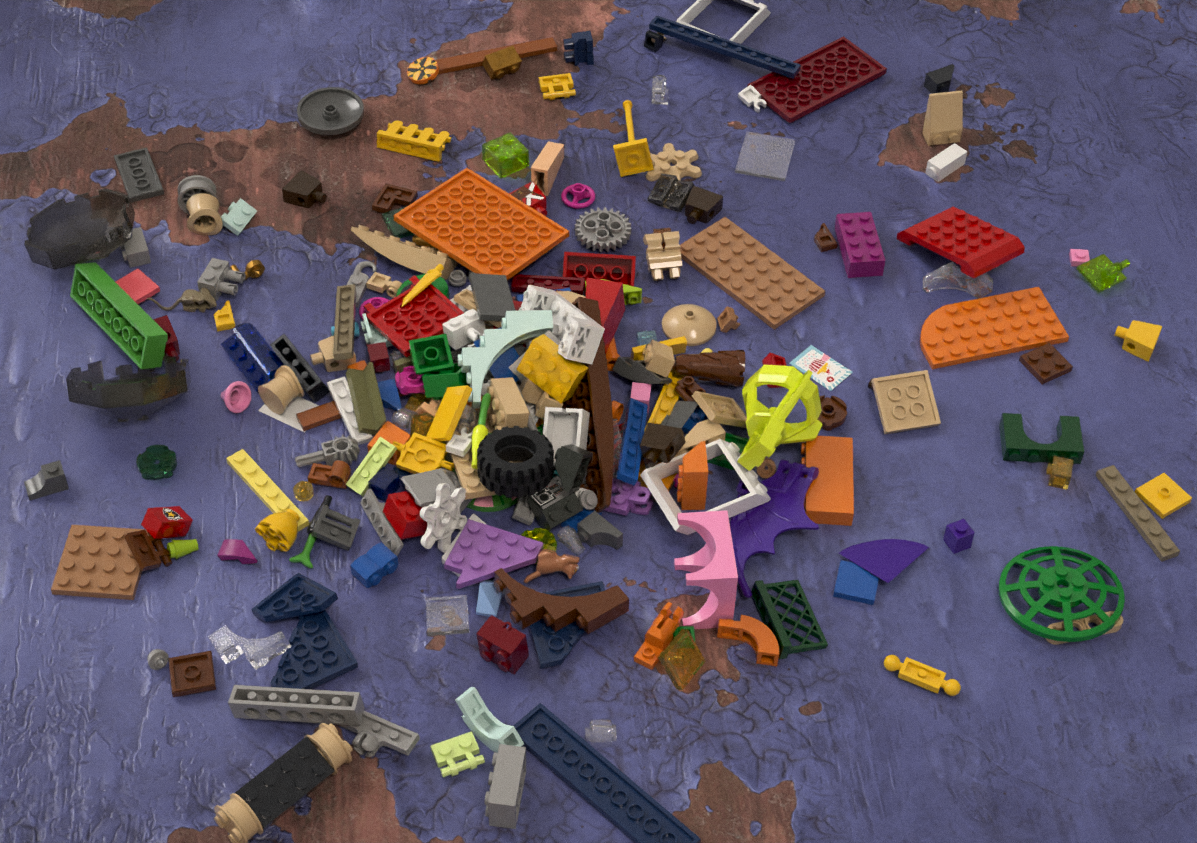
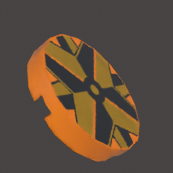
M422 57L410 64L407 74L411 82L426 84L428 80L436 78L439 73V66L435 59Z

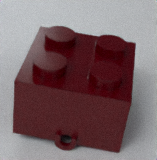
M491 615L476 633L480 656L487 662L492 661L497 664L504 672H510L515 675L529 657L526 635L513 628L510 622L504 623Z

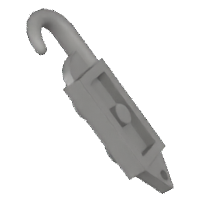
M360 262L355 267L347 285L355 284L356 307L360 305L367 288L366 283L369 280L366 274L361 273L364 267H372L373 272H376L377 267L373 262Z

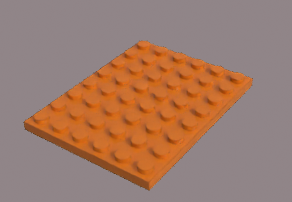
M465 168L394 215L395 222L441 252L448 254L449 257L477 274L506 275L507 280L569 237V230L468 168Z

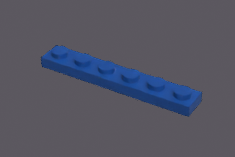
M630 398L627 403L616 479L635 486L639 476L642 453L640 443L645 431L648 405Z

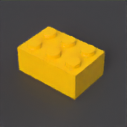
M542 334L532 340L516 370L562 404L573 396L588 367L582 362L565 359L558 353L559 345Z

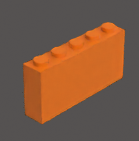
M817 435L813 441L801 442V454H804V457H801V464H805L809 468L813 466L819 469L818 477L812 481L805 497L804 509L806 515L816 524L852 526L854 516L853 438Z

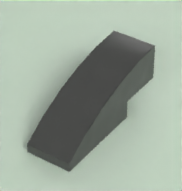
M618 357L612 369L621 376L640 383L667 384L672 381L669 377L666 378L647 370L644 360L634 361L630 357Z

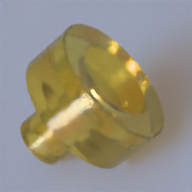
M300 481L293 488L294 497L298 501H308L314 495L313 485L310 482Z

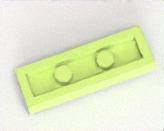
M379 437L346 485L363 497L397 448L382 437Z

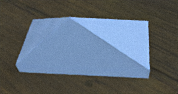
M484 580L480 583L476 615L488 617L492 615L497 617L503 593L497 591L493 580Z

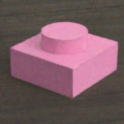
M1070 249L1071 266L1089 267L1090 258L1088 250Z

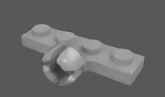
M366 711L363 712L360 726L339 725L357 733L352 744L360 755H364L368 751L365 755L367 758L373 757L382 746H387L408 756L420 740L419 734Z

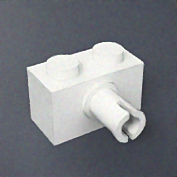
M474 309L468 310L442 324L443 332L447 334L448 343L455 350L480 339L485 329L484 320H479L478 312Z

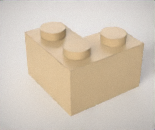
M524 377L519 389L525 402L536 405L535 416L544 420L545 407L562 408L563 403H559L527 377Z

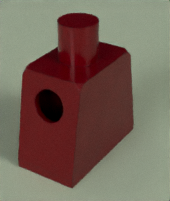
M165 315L153 319L168 334L163 360L168 359L170 363L178 361L180 355L178 339L168 316Z

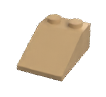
M962 90L929 94L922 132L928 146L960 142L963 129Z

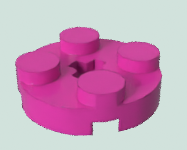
M413 366L403 368V372L400 374L398 371L395 375V382L397 388L400 389V393L404 395L409 393L425 394L422 379L424 374L416 375Z

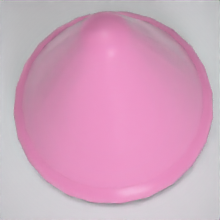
M242 381L233 382L221 393V398L225 402L226 407L233 413L245 411L251 402V390Z

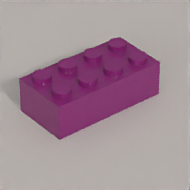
M872 213L837 214L834 230L847 277L883 276L885 257Z

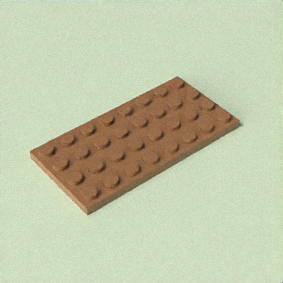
M723 217L680 244L682 260L774 330L825 296L824 289L726 217Z

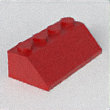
M564 252L563 277L585 278V281L587 278L605 279L634 286L636 256Z

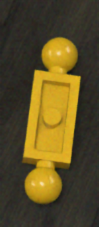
M888 655L884 659V667L888 671L899 670L898 678L937 694L940 688H943L949 696H956L961 690V685L957 680H944L946 673L908 657H906L904 663L900 662L896 655Z

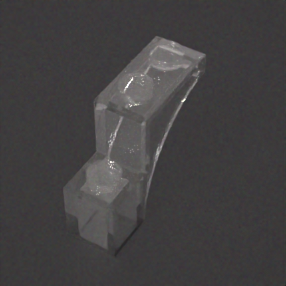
M950 262L923 277V290L929 293L938 289H958L968 292L978 299L993 292V279L987 273L972 278L962 273L957 265Z
M225 625L208 636L219 656L226 664L244 653L255 670L265 666L270 660L283 654L291 647L282 631L266 638L248 639L236 635Z

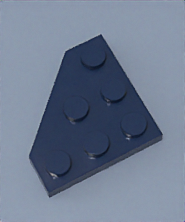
M297 573L251 610L254 616L265 622L322 612L330 607L338 597L336 592Z

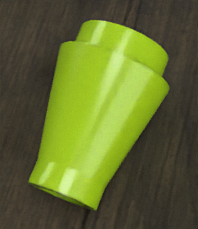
M196 539L171 540V542L167 543V549L171 554L169 556L170 559L181 558L199 549Z

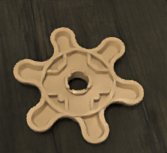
M666 143L663 147V152H659L658 155L650 153L654 170L647 172L646 179L648 181L665 178L669 181L670 187L680 188L683 177L699 178L702 176L701 169L691 165L693 161L698 159V154L695 150H689L685 153L681 150L675 151L673 144Z

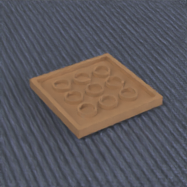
M71 525L51 587L52 595L134 600L142 571L124 537L127 533L145 530L148 534L147 530Z

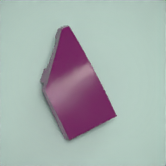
M224 540L217 555L220 560L238 559L242 564L257 563V559L243 540Z

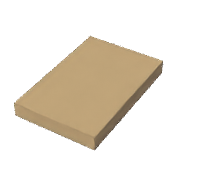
M695 391L692 395L711 422L747 428V416L733 398Z

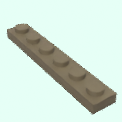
M355 284L337 286L333 347L334 360L353 358L356 308Z
M1112 465L1097 470L1096 477L1159 560L1163 562L1178 556L1180 553L1178 547L1116 467Z

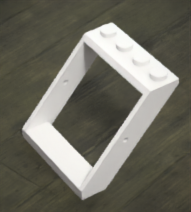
M697 0L676 22L704 31L689 23L713 0ZM733 0L758 10V12L730 41L741 44L770 15L771 12L767 9L766 5L754 3L753 0Z
M719 439L706 444L707 460L725 454L750 493L708 511L727 510L728 517L730 518L769 502L771 498L767 494L768 490L758 481V475L752 469L748 471L737 462L741 455L739 447L733 442L729 443ZM684 453L674 457L669 463L662 462L654 467L645 469L640 476L674 530L689 535L696 531L688 526L678 525L677 514L682 512L661 481L665 477L678 473V467L682 465L683 456L687 454Z

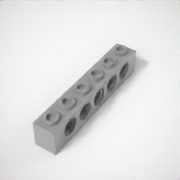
M234 685L228 702L234 718L360 726L365 709L360 692Z

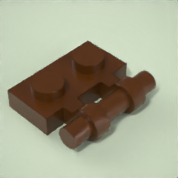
M145 530L130 532L124 537L141 571L159 568L162 564L161 561H163L165 567L172 564L169 557L171 554L168 549H165L162 538L154 539L150 534L148 536Z

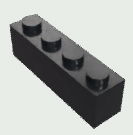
M285 334L270 344L282 362L293 370L300 385L315 403L330 392Z

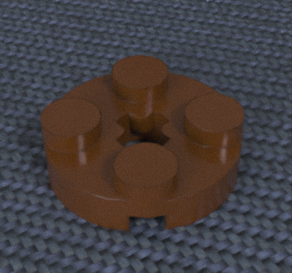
M825 395L819 396L822 411L817 420L822 423V428L826 431H831L833 428L841 426L847 417L845 402L836 396H831V398H825Z

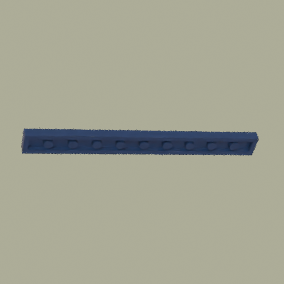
M657 15L649 24V29L786 77L794 79L801 68V65Z

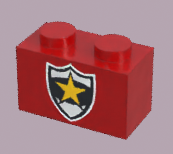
M180 506L148 508L141 525L154 539L185 537L193 519Z

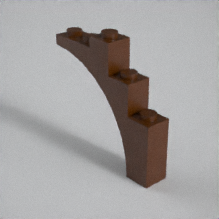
M502 568L494 571V586L498 592H502L505 595L507 603L511 606L510 618L522 630L543 618L544 623L547 626H551L555 632L575 621L580 629L583 628L587 634H590L629 611V598L618 585L605 591L585 596H554L522 585L511 578Z

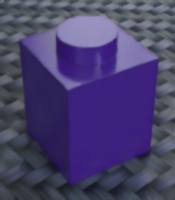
M961 519L946 526L943 540L952 553L956 554L971 548L975 533L966 520Z

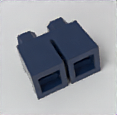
M590 30L571 33V38L563 39L564 50L572 49V51L564 52L565 63L574 62V65L577 66L579 63L587 62V65H594L593 39Z

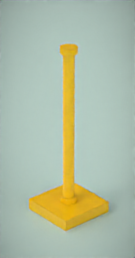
M630 100L623 102L628 142L613 145L621 177L654 170L647 138L635 140L631 111L633 105Z

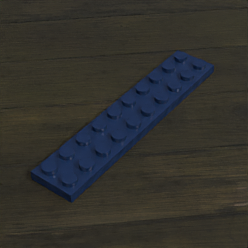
M541 703L514 725L524 743L523 746L635 843H701V838Z

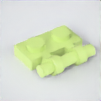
M472 731L431 745V752L438 768L447 765V767L440 769L442 777L449 775L453 777L459 775L460 771L469 768L473 770L477 768V765L485 763L483 755L474 757V755L480 753ZM466 759L465 761L455 763L456 761Z

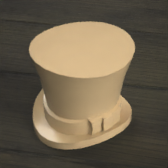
M205 193L191 196L186 203L190 214L187 220L188 229L200 235L218 234L222 229L223 223L218 213L219 201L217 198Z
M286 365L277 369L273 380L258 387L259 395L265 405L279 415L285 411L293 398L305 395L295 373Z

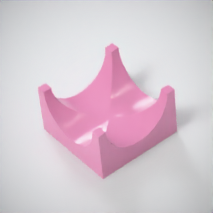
M728 511L678 513V525H685L694 529L701 535L706 544L692 555L675 558L674 568L675 570L691 572L686 574V586H699L710 590L709 597L704 606L696 614L682 618V626H694V629L718 628L719 619L733 620L738 583Z

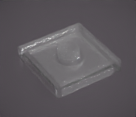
M467 595L425 598L428 636L470 633Z

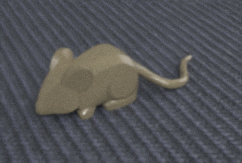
M201 288L200 292L193 289L184 291L182 296L171 307H163L156 300L147 298L166 311L174 309L181 302L184 311L195 312L196 309H199L200 312L205 313L206 309L217 306L215 299L207 288Z

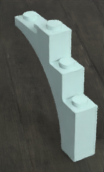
M552 310L506 311L505 318L501 320L502 329H484L483 336H480V347L462 348L461 354H458V366H461L462 373H466L467 384H470L472 388L468 402H471L472 409L480 408L483 381L488 370L501 354L521 341L545 334L548 330L552 332Z

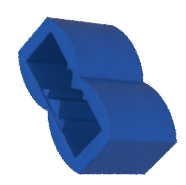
M380 542L350 565L351 574L366 588L376 586L380 583L383 576L392 574L397 569L398 557Z

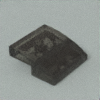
M661 174L647 199L657 206L681 212L692 187L695 185L690 181L678 180L676 175Z

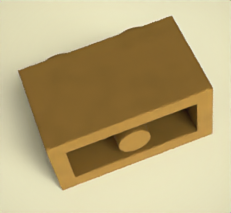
M510 46L485 55L482 65L492 80L502 78L509 73H516L520 69L522 60L514 46Z

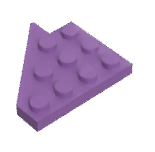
M468 519L444 563V569L461 574L456 582V588L461 589L495 577L494 571L500 568L507 573L536 563L538 554L543 550L544 543Z

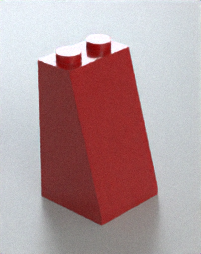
M587 278L586 298L598 301L601 325L605 328L603 340L606 354L625 312L623 283Z

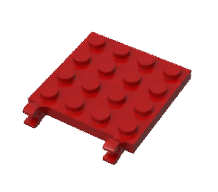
M415 275L409 278V281L412 283L410 289L377 309L370 302L363 306L367 311L368 322L405 357L410 355L409 340L444 334L442 324L464 313L432 284L410 302L402 306L405 296L420 281Z

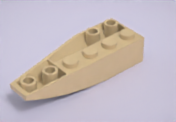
M359 225L358 228H351L352 232L374 250L409 269L426 274L429 269H434L438 264H442L444 270L441 272L442 275L440 277L447 280L450 273L458 265L457 261L438 249L425 246L418 247L414 242L407 240L402 242L400 241L401 238L392 235L386 237L384 236L385 233L377 230L371 232L368 227Z

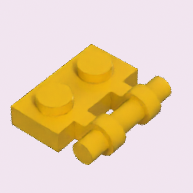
M570 73L539 77L541 92H546L543 93V99L555 100V98L560 97L570 98V96H576Z

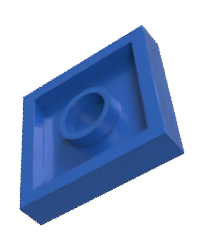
M841 560L833 597L874 605L879 578L853 562Z

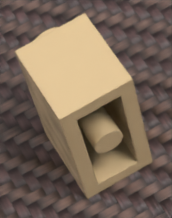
M652 339L650 344H646L643 350L646 369L667 378L675 363L672 347Z

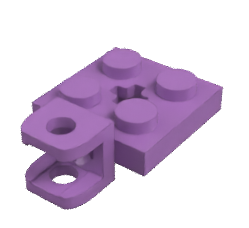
M613 476L611 503L603 511L627 516L629 510L635 514H649L653 506V501L649 499L652 495L650 490L642 487L638 481L633 486ZM647 505L646 508H641L640 506Z

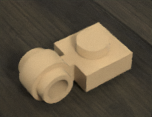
M375 272L366 285L368 289L380 293L387 290V294L395 298L402 283L397 280L391 281V277Z

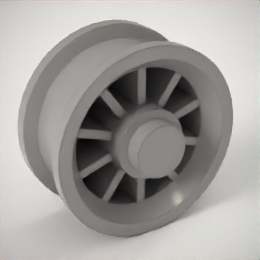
M197 174L184 178L177 188L178 205L182 211L189 214L186 207L188 199L200 193L216 197V185L211 179Z

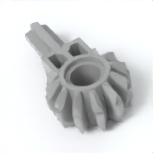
M342 434L339 438L335 436L334 440L321 443V451L298 456L295 458L297 467L325 461L326 465L332 466L333 462L337 460L352 465V461H357L360 448L356 439H353L351 435L345 437Z

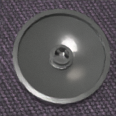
M326 87L305 95L298 103L297 116L300 124L310 132L320 135H337L352 130L362 121L364 105L362 99L348 89Z

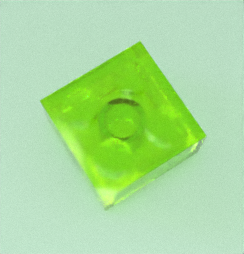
M510 132L482 144V159L500 178H503L529 166V150Z

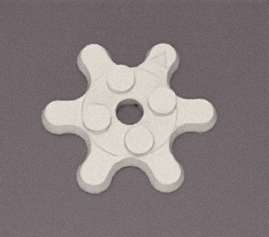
M440 483L436 488L434 504H430L420 510V517L427 522V530L421 538V545L425 549H430L435 541L438 540V549L445 553L451 545V535L454 530H461L466 524L467 517L460 514V505L466 497L465 488H456L450 496L449 484Z

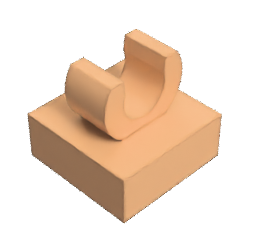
M433 400L429 404L424 401L416 409L414 415L427 425H430L437 413L435 408L438 404Z

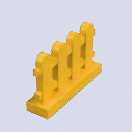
M402 121L389 123L386 131L379 130L377 132V148L438 162L442 159V151L445 150L446 142H451V137H449V132L447 131L436 134L433 128L418 130V125L410 124L408 127H405Z

